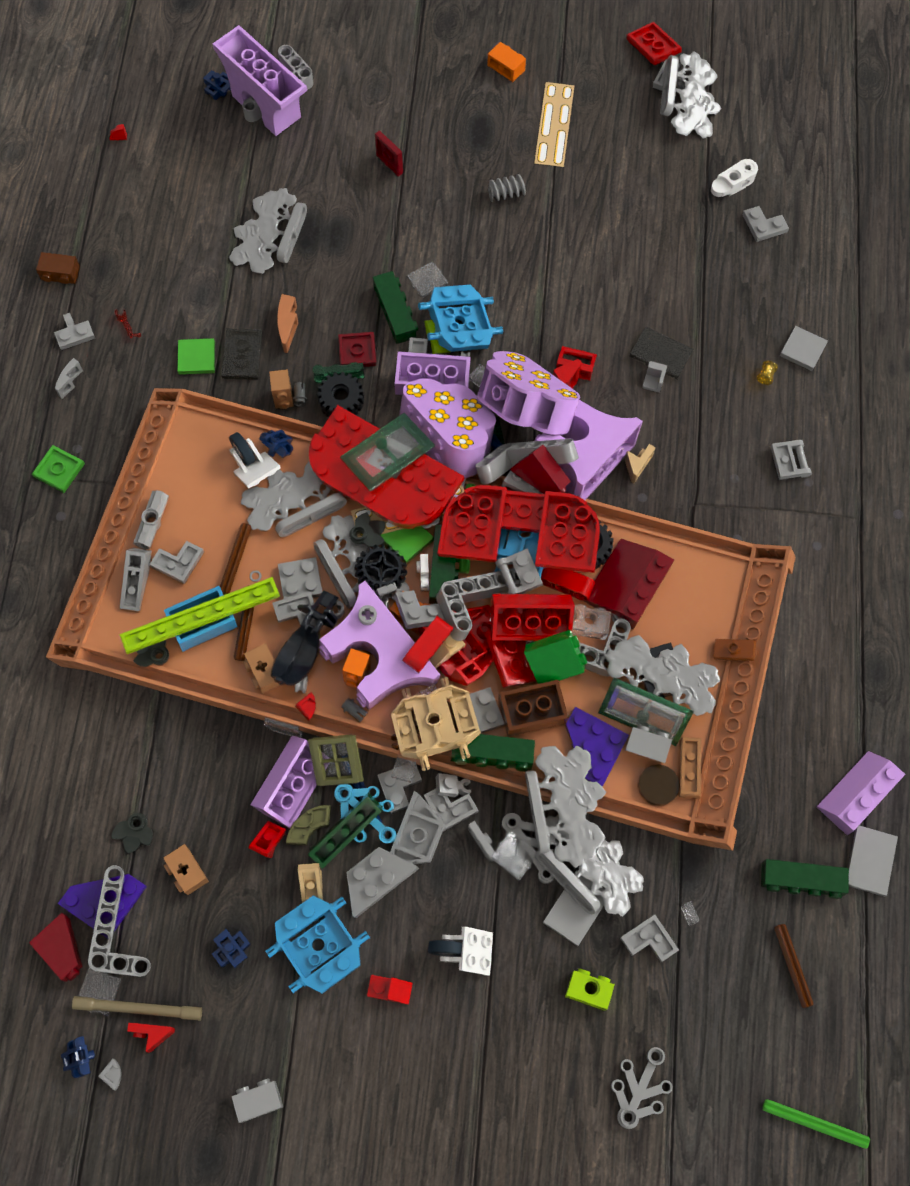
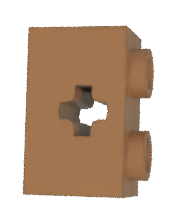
M288 369L270 371L271 391L275 408L287 409L293 407Z
M266 643L244 653L246 660L243 663L247 672L252 671L254 677L251 680L256 689L260 688L263 694L280 686L271 677L274 659ZM263 666L265 671L262 672L259 668Z
M185 844L164 857L166 864L163 866L169 875L173 874L177 881L174 884L180 893L184 891L185 894L189 895L209 882ZM183 867L187 868V870H186V871H187V874H186V875H184V874L182 873L183 871H182L181 868H183Z

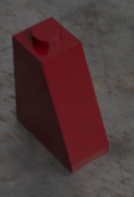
M544 445L538 447L510 468L513 473L543 494H545V491L564 493L567 490L565 486L571 482Z
M61 913L29 943L60 980L67 982L76 978L83 966L70 918L66 914Z

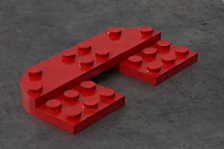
M337 405L320 432L314 434L309 446L310 465L320 481L337 493H341L343 496H347L371 510L375 515L394 526L404 529H415L414 527L427 526L434 522L444 512L465 477L415 449L398 477L394 479L367 463L385 436V432Z
M477 485L465 489L462 494L456 498L454 497L445 510L437 553L440 557L496 562L501 529L539 533L535 560L536 567L595 573L600 539L599 520L597 514L587 502L576 495L545 491V494L507 490V487Z

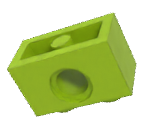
M578 969L577 972L574 970L565 997L606 1011L608 1010L615 984L610 983L611 979L604 976L595 978L590 976L589 971ZM586 983H592L595 986L596 991L594 994L591 995L585 991Z

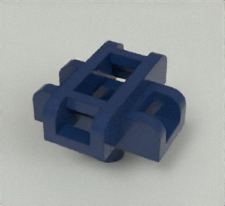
M211 70L203 78L204 83L207 85L204 91L207 95L210 94L214 100H217L220 96L225 97L227 95L226 92L228 90L231 91L228 76L224 72L219 74Z
M270 430L267 433H262L259 437V440L269 448V456L274 457L277 453L283 458L291 455L293 451V446L291 445L293 438L286 435L283 430L276 432Z
M225 929L213 939L219 948L212 955L221 967L226 966L230 962L236 968L248 958L244 950L251 944L241 931L232 937L229 931Z
M84 1036L69 1041L67 1043V1052L61 1054L64 1064L63 1071L71 1070L73 1078H80L90 1074L89 1060L95 1057L93 1050H87Z

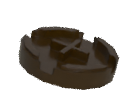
M660 764L652 765L645 769L639 777V792L652 805H667L675 799L679 792L680 784L678 777L667 766Z

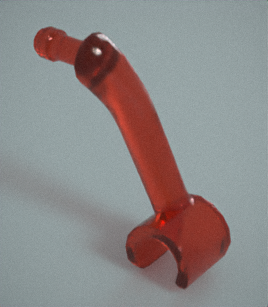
M116 309L115 316L118 321L123 323L128 336L131 339L133 337H141V333H133L127 321L125 310L123 309V314L119 315Z

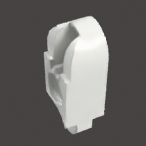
M750 159L741 160L718 175L717 179L712 183L711 193L717 197H724L726 195L731 196L754 182L758 165Z

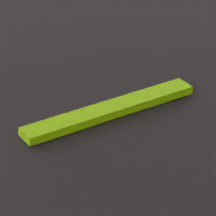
M273 577L119 635L126 653L130 654L278 598L280 594Z

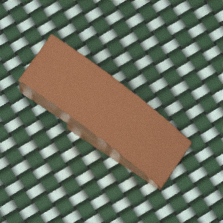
M282 294L278 307V329L283 350L285 353H288L298 326V318L295 313L297 303L295 297Z

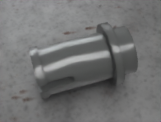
M302 382L294 384L293 402L298 407L304 406L307 402L305 397L306 385L302 384Z
M348 698L341 707L344 709L343 712L347 711L361 722L364 718L358 712L363 716H366L368 712L357 705L354 699Z

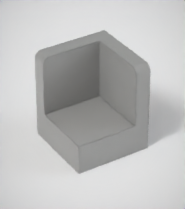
M650 361L643 388L660 393L667 365Z

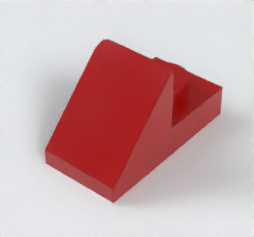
M267 821L249 845V849L272 859L275 847L285 835L286 829Z
M371 975L367 997L409 1005L413 983L393 977L386 978Z
M128 1023L127 1032L133 1033V1037L146 1038V1034H148L146 1052L150 1053L175 1032V1028Z

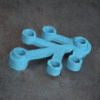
M349 784L338 785L334 796L341 803V818L349 812V804L354 807L359 802L355 797L365 796L374 788L376 794L373 797L377 798L380 793L379 789L375 786L353 789ZM347 790L348 796L344 798L342 792ZM391 800L378 802L384 812H391L394 809V803ZM386 802H389L391 805L388 810L384 808ZM376 817L370 822L379 832V839L383 843H392L395 840L396 831L392 827H385ZM364 829L361 831L363 839L358 840L356 836L354 838L356 842L362 843L367 839ZM387 831H390L392 834L390 839L385 837Z

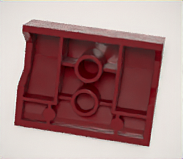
M620 539L595 579V585L589 600L587 601L586 598L583 600L602 612L613 613L627 620L630 623L631 629L634 630L670 570L674 559L656 549Z

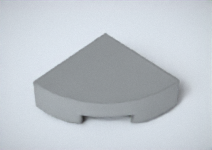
M112 1059L98 1076L113 1090H117L121 1081V1068L115 1059Z

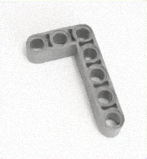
M280 46L278 49L279 61L307 86V90L313 86L311 68L291 46ZM251 96L246 99L242 104L245 119L248 122H255L262 118L261 110L254 98Z
M569 438L507 443L499 446L483 458V460L475 465L481 484H489L497 480L541 445L546 447L558 464L571 463L579 458L574 441Z
M515 568L509 569L516 587L522 586ZM501 571L447 581L442 584L437 593L436 600L445 618L444 621L454 628L450 633L454 640H464L472 629V621L464 603L491 598L492 594H508L509 589Z
M618 619L614 622L603 651L579 642L580 647L578 648L580 652L584 653L585 656L590 655L594 658L592 662L587 661L585 665L586 670L602 676H609L607 668L603 664L608 662L604 655L607 654L608 650H612L610 645H616L623 640H627L631 629L630 623L627 620ZM616 628H623L625 633H619ZM525 641V642H526V644H529V643H532V642H535V641Z
M113 865L108 867L104 874L88 965L94 971L138 977L145 976L151 969V963L146 957L111 952L124 882L123 869ZM117 869L120 871L121 876L117 881L109 879L111 870ZM110 890L115 891L117 894L116 900L112 903L105 900V894ZM104 912H110L113 916L109 924H104L101 921V915ZM101 933L107 934L109 938L108 943L104 946L97 943V936ZM95 955H102L104 957V964L101 967L93 965L92 960ZM121 957L126 961L124 969L117 970L114 967L116 958ZM139 960L147 963V970L143 973H139L135 969V964Z

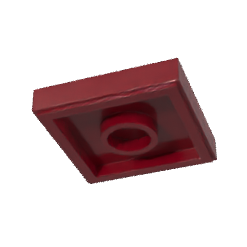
M379 130L375 133L376 156L397 176L403 174L402 151Z
M374 332L338 334L341 369L377 366Z

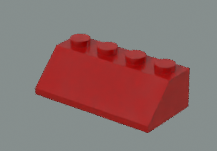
M492 594V640L538 641L568 630L572 632L575 608L572 596L560 594Z

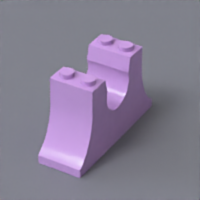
M238 25L213 43V49L219 56L227 73L232 96L241 105L252 96L261 110L265 127L275 136L301 118L299 97L307 91V86L242 27Z
M579 400L567 434L553 435L543 433L542 435L539 434L534 441L573 439L579 458L574 462L558 465L571 481L565 486L567 489L565 492L586 500L622 461L626 452H630L633 449L643 421L637 417L620 418L611 416Z
M366 581L359 585L357 601L349 615L338 626L319 639V649L321 650L319 652L326 661L330 660L332 664L345 659L351 648L366 650L375 656L378 662L377 668L374 672L365 676L357 686L356 700L363 708L366 706L368 710L402 688L414 685L432 687L438 683L440 673L430 661L419 673L402 661L415 642ZM365 605L374 607L377 612L376 621L371 625L362 624L358 617L359 610ZM365 611V614L362 613V616H365L366 620H370V616L373 617V614H370V611Z

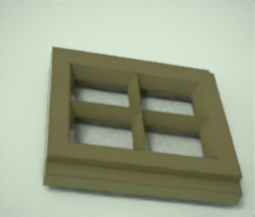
M355 735L318 737L308 740L317 786L350 784L364 781Z

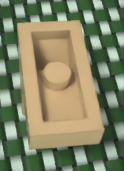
M649 444L646 449L640 451L638 457L629 451L626 452L625 462L632 483L636 482L653 457L654 446Z
M449 635L429 661L437 668L464 648L465 643L463 641H456Z
M319 863L298 865L302 903L313 895L323 900L322 871L320 870Z

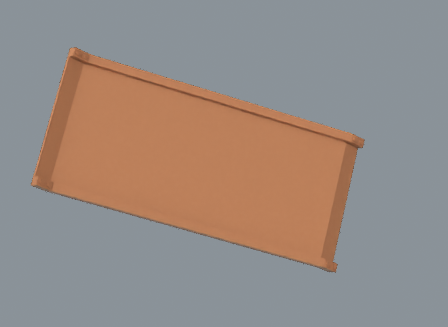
M154 388L46 658L61 667L96 672L319 737L352 734L356 736L358 748L421 765L419 759L403 757L400 749L392 748V744L398 743V741L391 740V736L396 734L391 713L399 702L404 699L403 689L406 692V688H409L411 696L428 695L432 691L442 688L441 678L444 679L446 684L444 674L437 667L436 670L440 673L438 683L434 686L414 685L402 688L368 710L366 706L363 708L356 700L357 688L349 687L344 682L342 670L348 655L345 659L332 664L330 660L326 661L319 652L312 669L307 674L306 693L302 691L295 692V685L284 684L262 694L260 688L256 689L251 680L254 677L252 671L247 672L243 661L234 659L242 611L233 614L237 628L183 652L176 637L167 639L165 647L169 651V659L163 665L152 664L147 667H141L133 662L134 658L139 654L136 651L127 654L119 634L166 617L165 609L220 586L240 525L242 523L249 524L247 519L254 509L242 505L241 499L243 498L242 493L250 488L233 472L239 466L229 451L233 448L229 437L238 432L245 440L249 438L260 454L263 452L268 454L269 448L259 440L260 435L270 430L274 432L283 430L286 435L293 438L291 443L293 451L291 455L283 458L277 453L274 457H270L280 465L281 468L279 470L283 473L287 471L294 472L300 478L303 477L305 465L309 462L311 440L314 434H318L322 429L318 425L185 389ZM379 443L377 448L382 452V457L387 455L393 458L394 456L384 450V443ZM476 474L465 478L464 490L467 484L501 487L506 477L500 476L494 482L481 484L479 476ZM268 477L261 480L256 486L268 488ZM321 484L320 492L323 494L322 491L326 490V485ZM330 490V492L327 494V497L337 492L334 490ZM152 491H162L169 496L161 518V526L156 532L151 548L146 549L152 550L151 561L159 548L177 556L186 541L202 548L204 553L185 584L150 567L140 611L120 609L126 550L130 548L142 549L133 544L142 520L141 515L146 510ZM310 496L304 500V504L306 507H309L320 501V498ZM344 496L347 503L343 508L286 537H280L275 530L277 523L283 520L279 518L273 521L271 528L267 531L251 529L230 593L273 577L280 597L254 606L246 652L266 643L275 661L285 642L300 627L298 618L280 623L277 621L272 603L284 599L278 564L316 557L322 592L327 591L339 597L338 600L344 605V615L337 620L335 627L349 615L353 607L348 609L316 554L313 543L323 539L330 551H333L334 541L328 540L322 533L324 527L331 524V516L340 515L343 518L349 515L352 516L351 510L363 508L364 506ZM586 499L587 504L595 511L598 520L601 521V526H608L607 532L610 530L612 532L611 538L614 539L611 553L620 539H624L656 549L674 559L670 570L634 630L630 629L627 640L639 635L649 645V648L670 642L673 648L682 644L689 653L688 663L690 666L700 663L715 666L720 677V682L714 687L708 688V691L716 700L712 713L706 712L703 715L696 716L686 703L678 705V707L686 710L688 713L685 723L675 722L613 695L610 692L613 683L621 682L629 686L631 685L626 676L620 678L606 677L585 669L584 673L559 681L568 717L571 716L574 708L577 707L629 735L603 785L606 794L602 799L597 800L595 810L587 813L693 844L733 851L737 830L733 827L786 577L787 574H792L795 554L791 546L751 544ZM292 508V509H289V510H288V517L291 516V515H293V514H295V513H297V512H299V511H301L302 509H301V508ZM279 510L275 512L277 515H281ZM151 517L147 522H153L156 518ZM440 519L439 525H442L443 519ZM435 525L425 528L434 537ZM523 532L520 536L529 537L530 533ZM336 536L335 540L338 541L340 537ZM342 539V541L339 543V545L341 546L339 550L345 547L346 540ZM434 541L409 561L405 568L407 570L405 582L410 588L409 591L414 590L418 601L422 604H429ZM347 550L343 551L345 554L349 553ZM339 554L335 557L341 570L350 566V560L345 555ZM420 554H428L429 591H421V576L416 570V561H420ZM470 560L469 573L459 572L458 579L495 572L496 564L495 562ZM457 562L455 564V569H459V563ZM513 564L507 566L508 569L514 568ZM600 564V567L595 569V573L575 572L595 581L604 565ZM255 570L261 573V579L257 582L250 579V573ZM253 573L252 578L255 580L258 579L259 574ZM350 573L344 575L351 588H353L358 579ZM544 585L524 593L566 595ZM354 592V594H355V596H356V598H357V597H358V592ZM313 597L314 603L319 597ZM492 597L464 604L466 609L485 605L491 607ZM572 597L575 604L573 636L576 635L580 643L603 651L614 624L611 618L612 613L602 612L590 604ZM392 598L388 600V610L395 602ZM320 605L317 611L323 614L326 607ZM334 606L333 610L331 611H334V614L338 613V610L341 609H338L337 606ZM399 622L412 640L416 642L420 636L412 630L406 629ZM323 625L320 631L321 638L333 629ZM616 628L619 633H625L623 628ZM715 640H755L754 661L715 660L713 657ZM610 645V648L614 650L616 645ZM358 650L370 655L371 668L368 673L369 675L377 668L378 662L370 652ZM162 653L157 654V655H156V658H158V659L161 658V657L163 656V654H162ZM586 655L587 661H594L592 656ZM494 661L481 678L468 686L449 680L450 685L467 690L469 694L491 687L500 713L501 709L498 701L500 692L538 684L536 682L503 688ZM604 662V666L608 668L609 662ZM263 666L259 668L262 672L265 671ZM624 668L623 673L627 674V670ZM630 668V675H633L635 680L637 673L634 668ZM643 682L638 683L637 689L646 693ZM312 692L315 697L316 709L313 717L308 721L295 706ZM672 695L665 697L664 701L673 704ZM681 695L680 699H684L686 695ZM348 698L354 699L357 705L368 712L366 716L358 712L364 718L361 722L347 711L343 712L344 709L341 707ZM447 699L455 731H458L450 699ZM412 709L411 711H412L414 723H415V726H416V725H417V721H416V717H415V714H414V710ZM437 716L431 717L429 723L436 724L440 718ZM566 724L510 736L511 738L535 740L532 770L537 773L539 783L543 782L546 777L544 772L535 763L538 755L541 754V748L556 746L564 756H567L568 752L573 749L565 726ZM505 725L481 733L507 737ZM638 725L650 728L649 732L657 734V731L669 734L668 738L672 739L665 763L625 751L633 727L637 728ZM418 732L417 734H418L419 742H420V744H421V743H422V740H421L420 733ZM681 737L702 738L700 799L679 797L678 792L675 799L667 805L657 806L648 803L641 796L638 788L639 777L643 771L652 765L660 764L667 766L675 772L680 784ZM452 750L428 756L431 769L528 796L525 772L517 771L514 768L498 769L495 766L488 765L486 767H478L470 763L459 765L451 761ZM554 777L549 778V782L555 780ZM540 788L542 800L551 802L552 791Z

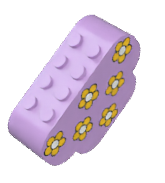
M498 351L493 353L492 360L487 361L477 399L511 424L532 427L543 433L559 435L569 432L580 395L528 357L514 352Z
M423 378L411 381L403 388L399 422L403 429L422 448L423 452L465 478L478 474L475 465L483 460L484 456L490 451L496 417L492 411L477 399V396L471 389L461 384L442 385L436 380Z

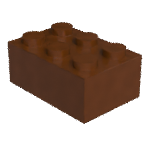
M559 680L499 693L498 701L507 737L564 725L568 721L569 717Z

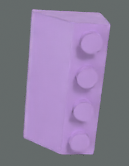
M398 352L395 394L402 395L403 388L407 383L423 378L436 380L442 385L461 384L469 387L470 357Z
M296 736L290 738L251 803V806L288 828H291L292 824L297 820L317 786L309 744L306 739ZM322 752L323 760H324V759H331L330 757H328L326 754H324V753ZM324 763L325 771L330 763Z
M868 751L819 803L817 808L846 835H849L903 778L905 773L890 760Z

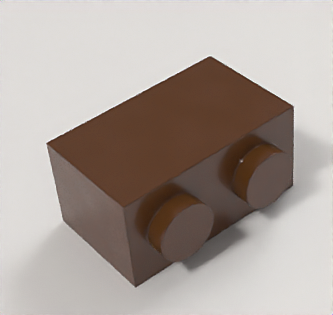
M41 252L36 271L43 281L75 284L80 265L76 256Z

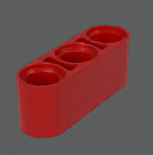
M544 568L542 570L541 580L544 586L566 595H571L584 601V598L587 601L589 600L595 585L593 579L572 570Z
M436 616L402 661L419 673L454 628L442 618Z

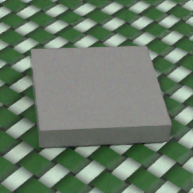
M795 326L780 356L813 371L828 340Z

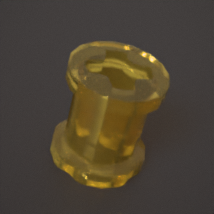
M764 361L762 371L758 374L757 380L764 385L772 384L773 375L777 371L778 365L772 361Z

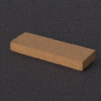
M681 737L679 797L699 799L701 797L702 738Z

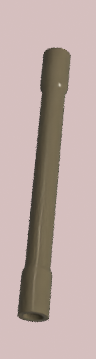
M74 996L72 1001V1009L144 1014L201 1021L203 1010L202 1007L123 1002Z

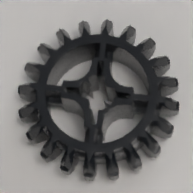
M375 544L373 550L368 546L366 552L362 551L360 557L356 559L357 564H355L354 569L356 570L355 577L359 578L358 584L366 581L371 589L376 591L378 588L389 584L394 585L395 583L396 587L400 589L401 583L405 582V576L407 575V570L405 569L407 564L403 562L404 557H398V550L392 552V546L385 549L384 544L381 548H378ZM379 559L377 562H371L370 564H367L371 560ZM380 564L382 565V566H381V569H382V575H381V576H380V569H379V568H380ZM395 576L393 579L383 582V579Z

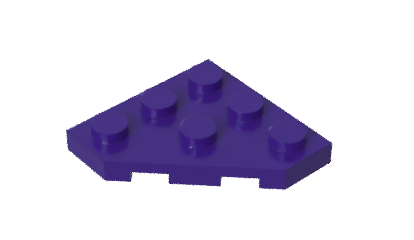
M575 707L565 725L572 742V747L579 746L590 753L591 769L588 771L585 779L598 782L603 787L629 735Z
M130 874L124 875L115 930L147 887ZM120 876L112 877L109 879L111 881H117L120 878ZM103 879L70 886L58 904L94 929ZM110 890L105 894L107 902L112 903L116 900L117 894L115 891ZM104 912L101 915V921L104 924H109L113 919L110 912ZM101 933L104 937L109 939L107 934Z

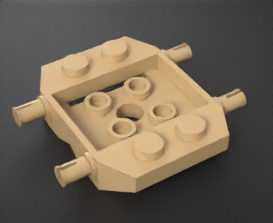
M444 677L446 684L443 678L440 679L442 688H438L428 695L411 696L409 688H406V692L403 689L404 699L399 702L391 713L401 755L403 757L419 759L423 771H426V768L427 770L430 769L428 756L459 748L462 759H466L465 751L466 757L469 758L470 754L467 746L481 734L469 691L450 685L448 677ZM447 699H450L453 713L459 731L458 733H456ZM412 709L414 710V714H415V717H416V721H417L419 733H420V736H421V740H422V743H421V744H420V742H419L418 734H417V731H416V727H415V723H414V719H413V715H412V711H411ZM437 716L440 718L436 724L429 723L431 717Z

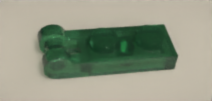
M363 363L335 364L329 367L315 365L313 367L314 380L317 383H321L323 379L326 381V376L328 375L333 377L335 372H337V375L345 372V376L350 373L353 378H365Z

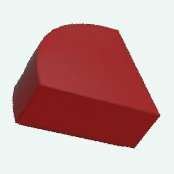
M124 124L117 125L116 128L110 131V140H127Z
M312 692L295 706L308 721L313 717L316 709L315 697Z

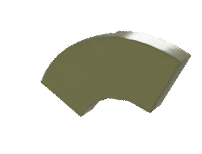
M331 805L309 809L295 820L288 832L286 844L307 845L309 837L314 831L323 827H329Z

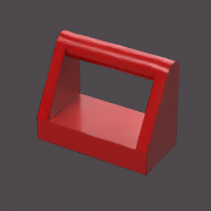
M562 346L556 368L572 362V360L564 359V354L591 360L590 365L581 363L579 374L580 379L590 381L597 354Z
M576 359L553 370V375L573 389L578 382L582 362Z

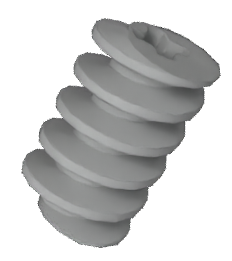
M517 174L515 178L512 175L509 176V179L503 177L502 181L500 178H497L495 182L492 179L489 181L488 193L491 202H493V197H496L497 201H499L501 195L504 200H506L507 194H509L510 198H513V193L519 197L520 191H522L524 196L526 195L525 184L520 174Z

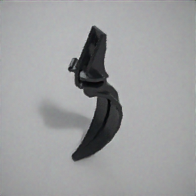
M323 591L314 605L301 604L297 606L299 611L306 613V616L301 626L285 642L274 661L271 677L274 678L275 683L282 686L284 684L292 686L307 676L317 658L319 648L318 635L323 625L333 629L337 623L338 618L331 610L339 597ZM320 605L326 607L323 614L317 611ZM313 618L318 620L316 626L310 624Z

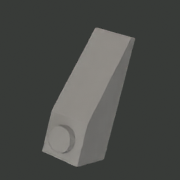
M138 548L126 550L120 609L140 611L150 570L149 564L152 550Z

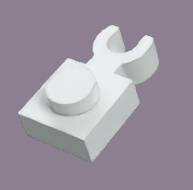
M420 554V561H416V570L421 576V591H429L428 554Z

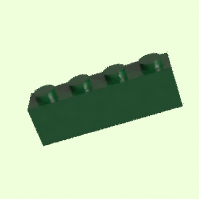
M393 271L374 276L373 287L395 343L399 344L409 341L410 338H416L418 325L416 320L411 318L412 310L405 303L407 299L404 291L401 292L399 288L401 287L399 278L395 277Z
M439 524L435 525L429 604H438L436 596L442 584L447 581L457 580L459 576V569H455L456 562L459 563L460 559L440 557L437 554L442 525Z
M479 734L467 746L470 754L469 758L466 757L464 751L466 759H462L459 748L452 749L451 761L459 765L470 763L478 767H486L488 765L495 766L498 769L514 768L517 771L526 772L532 770L535 740Z
M368 792L309 850L308 855L316 863H319V866L323 869L382 811V806Z
M765 859L762 862L761 887H766L767 891L779 892L780 889L788 890L790 894H800L801 891L808 892L809 896L828 894L829 898L841 899L842 896L849 893V868Z

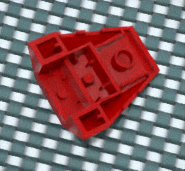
M489 605L467 608L472 621V629L467 637L462 640L465 643V647L438 666L444 676L448 677L450 681L468 686L481 678L494 661L485 633L491 630V607ZM428 626L419 627L420 635L423 634Z

